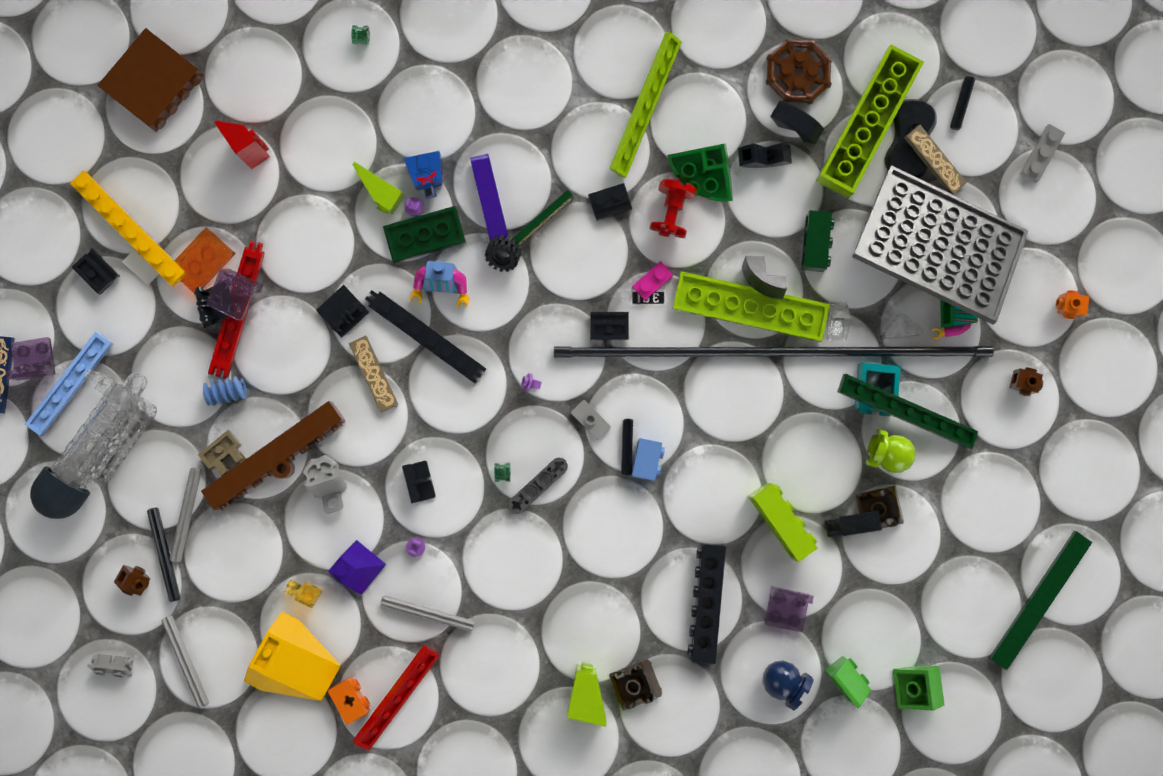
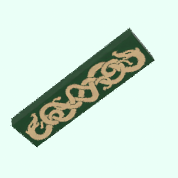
M569 190L564 192L512 238L516 240L515 244L519 243V245H522L573 200L572 193Z

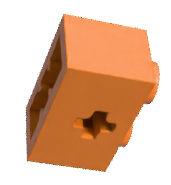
M352 676L328 690L346 726L366 715L370 711L369 707L371 706L366 696L363 697L360 692L361 686L358 680L353 679ZM349 697H354L355 700L353 702H348L347 699Z

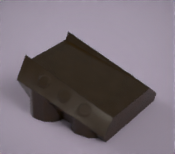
M896 486L856 494L859 513L879 510L882 528L904 524Z
M648 659L609 674L623 711L635 708L642 703H651L655 698L662 696V688L652 668V662Z

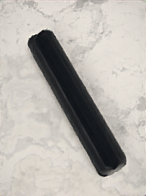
M966 76L964 78L950 128L958 131L962 127L975 83L974 77Z
M633 419L623 420L622 475L632 474Z

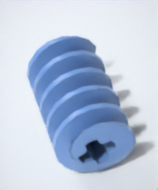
M234 376L233 382L226 378V384L219 379L218 386H216L214 381H211V387H208L207 383H203V396L208 406H215L217 402L223 404L225 401L231 402L232 399L237 401L240 397L246 399L247 388L243 378L239 381L237 376Z

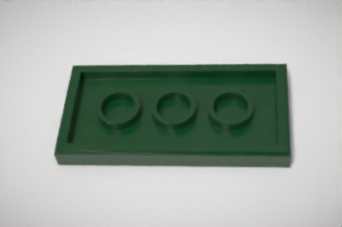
M456 206L383 226L393 263L466 243Z

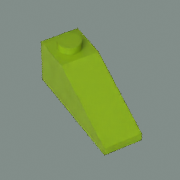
M354 162L352 165L372 199L378 205L377 209L384 214L389 212L393 215L405 197L403 192Z

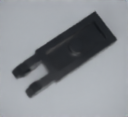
M879 510L840 516L836 519L824 521L825 525L828 526L840 523L842 529L827 532V537L848 536L882 530Z

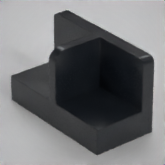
M427 461L402 466L411 504L436 497Z

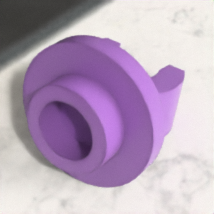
M411 197L405 202L404 208L408 215L418 216L423 212L424 205L419 198Z
M528 373L527 376L522 378L521 387H523L524 392H528L530 388L540 389L542 382L533 380V375Z
M411 538L406 544V551L410 556H421L425 551V543L421 538Z

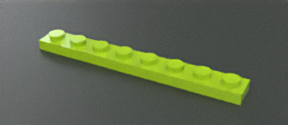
M665 32L610 165L609 169L620 177H627L682 43L671 32Z

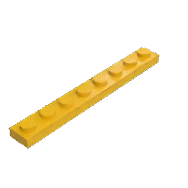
M83 170L70 183L170 286L174 287L187 275L86 171Z

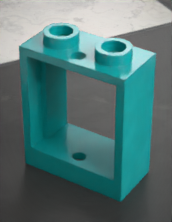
M862 362L858 364L857 379L866 382V373L892 375L891 393L899 396L901 366ZM855 400L854 410H860V414H872V411L879 412L880 416H891Z

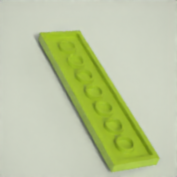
M681 271L672 309L822 342L830 304L786 294L783 300L774 299L759 293L750 286Z

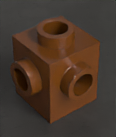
M1028 367L1016 369L1013 371L1009 388L1019 391V394L1023 396L1039 393L1043 387V374L1037 373L1036 369Z
M123 565L114 583L127 595L133 596V594L141 596L144 590L147 589L151 578L145 573L146 570L139 566L132 568Z

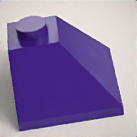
M356 540L338 558L328 572L343 585L362 595L387 564Z

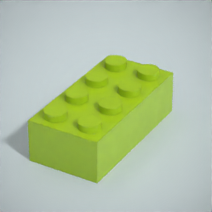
M765 483L748 495V498L790 558L800 562L818 549L815 545L817 540L811 533L808 534L804 529L806 525L803 520L794 515L792 512L794 508L791 503L782 498L783 492L777 484Z

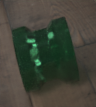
M352 25L351 37L353 44L363 43L364 45H369V26L358 27L357 25Z
M505 463V465L494 464L495 482H500L501 480L511 482L510 463Z

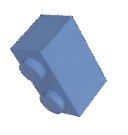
M639 438L631 476L655 481V477L659 478L661 466H658L659 458L663 459L665 451L661 442Z

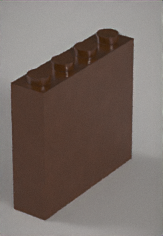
M145 28L97 86L157 132L165 126L166 120L170 115L177 111L180 103L189 97L190 91L200 84L204 75L183 56Z

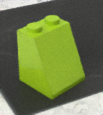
M582 662L581 665L577 664L567 709V718L606 727V713L596 668H593V665Z

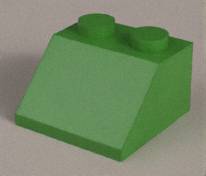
M842 656L825 671L847 700L856 708H859L871 692L868 686L870 682L863 673L859 675L855 670L857 665L851 658L847 659Z
M921 665L893 669L898 709L934 711L945 706L940 666Z

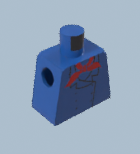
M440 151L404 158L416 190H424L426 199L436 197L435 187L443 185L442 156Z

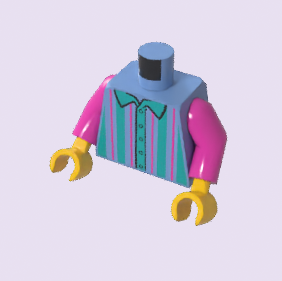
M427 261L426 267L416 271L413 284L414 290L411 292L410 297L411 302L413 297H418L419 304L421 303L422 292L420 290L460 294L456 303L457 307H460L462 301L466 304L465 307L467 308L470 298L466 295V276L457 270L455 264L442 261Z

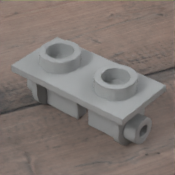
M97 654L93 655L91 660L94 664L87 665L96 675L113 673V676L121 678L125 675L132 676V673L128 670L133 665V660L130 657L115 656L114 662L111 663L112 655Z

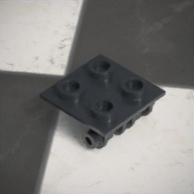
M228 280L206 290L203 287L195 288L194 295L196 300H198L196 305L200 315L199 321L202 322L204 328L235 315Z
M345 285L341 286L316 310L341 338L369 313L365 306Z

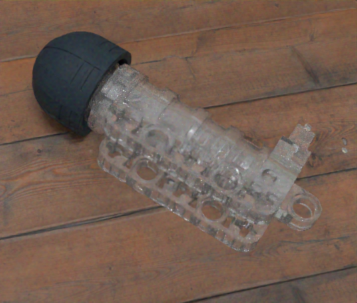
M93 369L86 372L85 378L95 384L94 389L103 394V396L51 468L45 466L34 480L30 490L32 505L41 515L51 519H62L73 515L90 495L87 487L91 481L105 484L113 477L157 413L156 406L140 396L148 382L144 375L133 373L121 384L112 377L105 374L102 376ZM136 377H140L142 380L139 387L133 386V380ZM146 408H149V414L145 413ZM136 422H139V430L133 432L131 429L134 427ZM126 440L128 444L126 446H122V443ZM116 454L117 461L114 464H110V459ZM103 472L104 478H99Z

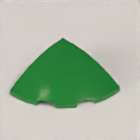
M726 143L667 155L674 175L685 186L686 183L697 188L696 195L708 198L710 201H733Z

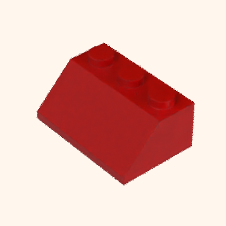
M218 120L214 122L234 153L251 169L270 157L267 153L269 150L268 146L253 129L249 130L245 125Z

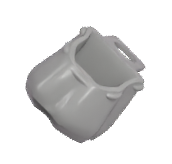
M327 455L309 460L303 471L304 487L315 498H322L325 513L330 514L342 510L341 492L347 488V484L344 482L338 463ZM331 498L338 499V505L334 508H329L327 504Z

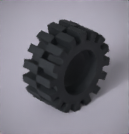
M500 235V238L495 236L494 239L490 240L485 251V260L489 262L488 265L490 267L494 265L493 269L500 268V272H503L504 269L506 272H509L510 269L514 270L517 267L522 250L519 248V243L515 244V239L511 241L509 236L505 239L504 235ZM497 251H504L509 256H502Z

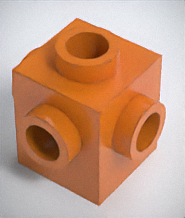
M1072 290L1059 295L1055 304L1057 314L1063 315V318L1066 319L1086 316L1090 296L1079 295L1078 291Z

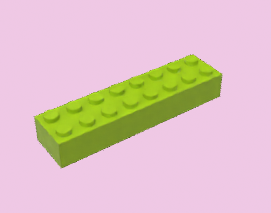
M890 44L821 169L816 182L848 199L854 194L924 61Z

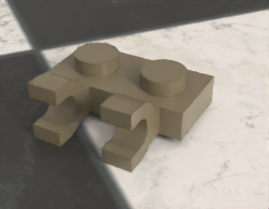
M227 430L198 454L210 470L216 468L221 476L231 470L223 463V460L229 455L237 464L247 459L238 450L242 445L230 430Z

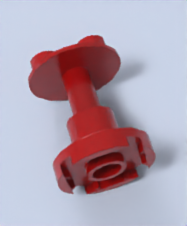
M663 179L659 184L658 190L666 194L664 207L667 208L664 222H651L649 229L659 231L658 235L669 237L672 234L678 238H685L687 230L675 225L678 211L683 210L685 199L695 198L697 188L688 183L684 186L678 180Z

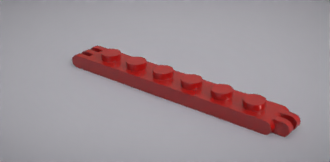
M251 240L249 247L244 248L231 292L235 315L224 319L222 322L208 375H213L215 369H217L216 377L220 378L222 371H224L223 379L229 378L265 254L262 251L263 243H258L255 249L256 242Z

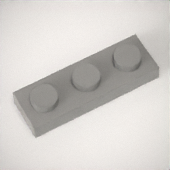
M1048 124L1020 174L1036 183L1040 181L1065 132Z

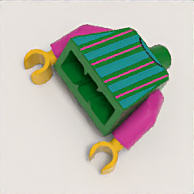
M940 300L941 328H944V330L938 328L931 329L930 331L936 330L938 332V336L931 339L936 340L943 335L945 337L961 335L970 329L971 324L978 322V317Z

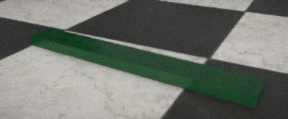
M843 374L837 393L965 448L973 449L978 434L977 430L853 376Z
M1073 531L989 659L1005 670H1008L1093 542L1079 532Z

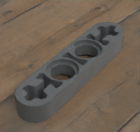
M560 457L552 460L512 497L508 503L510 512L520 514L567 471L568 464L566 460ZM556 461L559 463L564 462V470H557L555 472L558 475L556 478L547 471L549 467L551 470L556 467L554 464ZM542 474L550 476L551 481L549 484H541L540 476ZM528 487L536 489L535 497L529 498L526 496L525 491ZM522 493L523 497L526 500H528L529 503L526 505L524 501L520 505L521 510H513L512 507L514 505L512 502L514 500L516 502L521 500L522 498L519 497V495Z

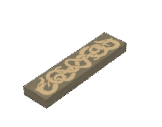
M921 125L916 126L904 137L948 193L954 195L967 183Z
M365 335L348 343L380 412L382 413L399 405L368 337Z

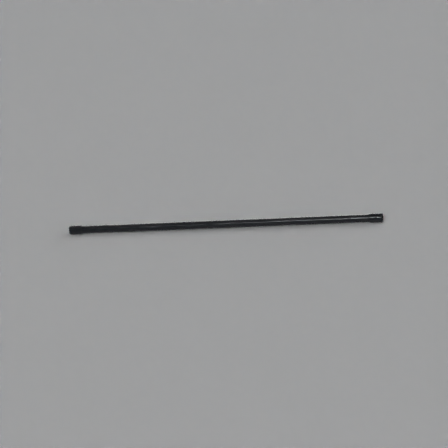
M554 346V358L993 357L994 353L993 346Z

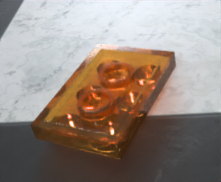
M205 227L174 261L187 273L181 282L194 293L196 291L195 288H204L236 253L209 228Z

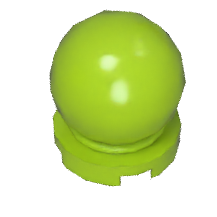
M877 429L878 434L872 435L867 452L870 453V460L866 459V464L875 468L881 465L883 469L892 473H902L910 469L915 462L916 456L913 443L904 436L891 435L888 437L887 431Z

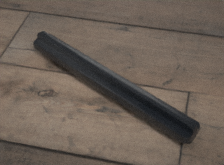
M150 508L147 510L168 599L170 602L180 600L181 597L173 565L170 561V552L159 508Z

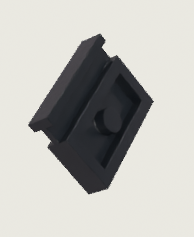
M624 183L588 194L596 221L632 210Z
M93 248L72 266L78 275L99 295L110 287L117 277H120Z
M590 312V340H629V312Z

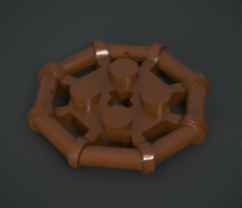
M787 38L783 44L766 57L768 60L766 85H769L783 102L808 103L810 105L832 85L831 63L833 60L826 55L813 39L792 40ZM793 47L807 49L805 53L803 51L794 52ZM787 50L789 55L782 61L778 57ZM811 51H813L821 61L816 62L809 55ZM775 65L780 67L779 76H774ZM822 67L823 79L818 77L819 68ZM795 68H801L803 75H796ZM781 81L784 84V86L788 89L787 92L778 84V82ZM814 83L819 85L813 92L809 91V88ZM800 90L804 95H792L791 93L792 91Z

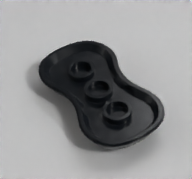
M906 99L893 119L895 137L887 150L885 165L887 170L892 165L920 178L925 174L928 167L904 137L918 125H921L930 136L937 123V114L933 106L925 101Z

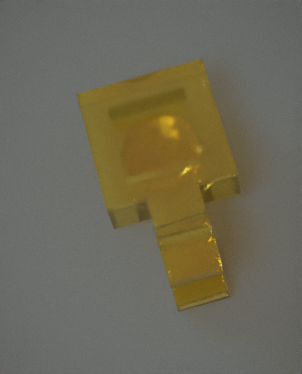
M293 580L287 583V589L285 590L286 594L290 596L296 595V601L310 608H313L322 593L321 589L307 582L300 585Z

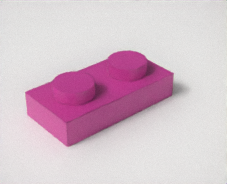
M660 261L638 280L632 288L646 301L671 279L673 274Z

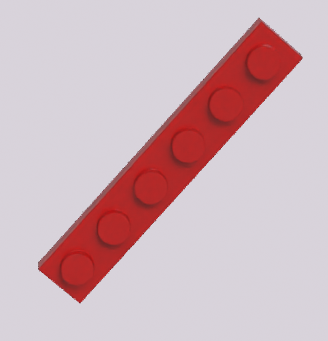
M425 645L422 646L352 740L356 746L366 750L372 748L440 656L437 651Z

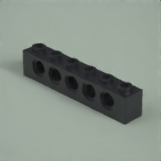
M701 543V547H697L696 558L699 559V566L695 567V578H698L697 586L693 587V597L696 598V602L691 608V617H694V624L690 625L689 636L692 637V645H688L687 653L688 656H691L692 662L716 664L726 554L725 545ZM709 558H712L715 562L714 567L711 569L705 567V561ZM706 578L713 580V585L710 588H704L703 581ZM704 598L711 599V605L707 608L701 605ZM703 617L709 618V624L706 627H701L699 624ZM706 637L708 639L707 644L703 647L699 646V638Z

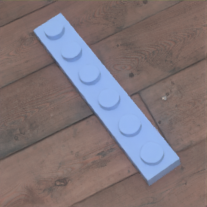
M95 332L25 425L39 436H44L113 343L99 332Z

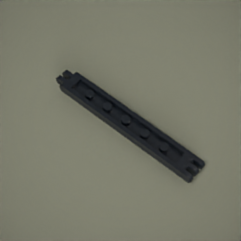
M373 290L369 292L375 297L374 300L368 296L365 298V300L371 303L369 305L371 309L474 384L478 382L472 376L475 374L481 378L482 374L476 370L479 368L485 372L486 368L382 292L379 291L378 294Z

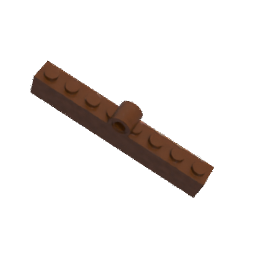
M326 402L201 490L202 494L213 510L221 509L223 511L232 505L231 501L235 498L241 499L248 494L247 490L252 486L256 488L264 482L262 479L268 475L269 477L274 475L276 478L291 477L295 472L294 457L299 453L304 454L311 449L310 445L313 443H320L326 439V434L330 431L335 432L343 426L342 423L346 420L333 402ZM282 465H285L286 467L284 473L281 472Z

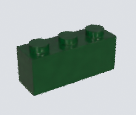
M809 210L806 214L801 270L824 272L827 270V267H830L831 256L828 255L829 249L832 248L833 237H830V233L835 223L831 212Z

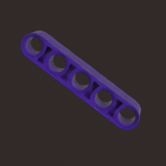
M489 154L471 157L470 161L489 239H494L495 236L500 238V235H504L506 239L508 232Z

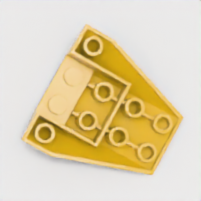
M282 611L267 631L247 668L244 682L260 691L322 701L341 665L300 620Z

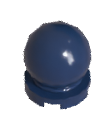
M784 660L769 664L763 673L762 679L767 693L778 700H786L785 706L793 711L803 703L800 701V698L804 692L809 693L814 681L808 673L800 675L797 667Z

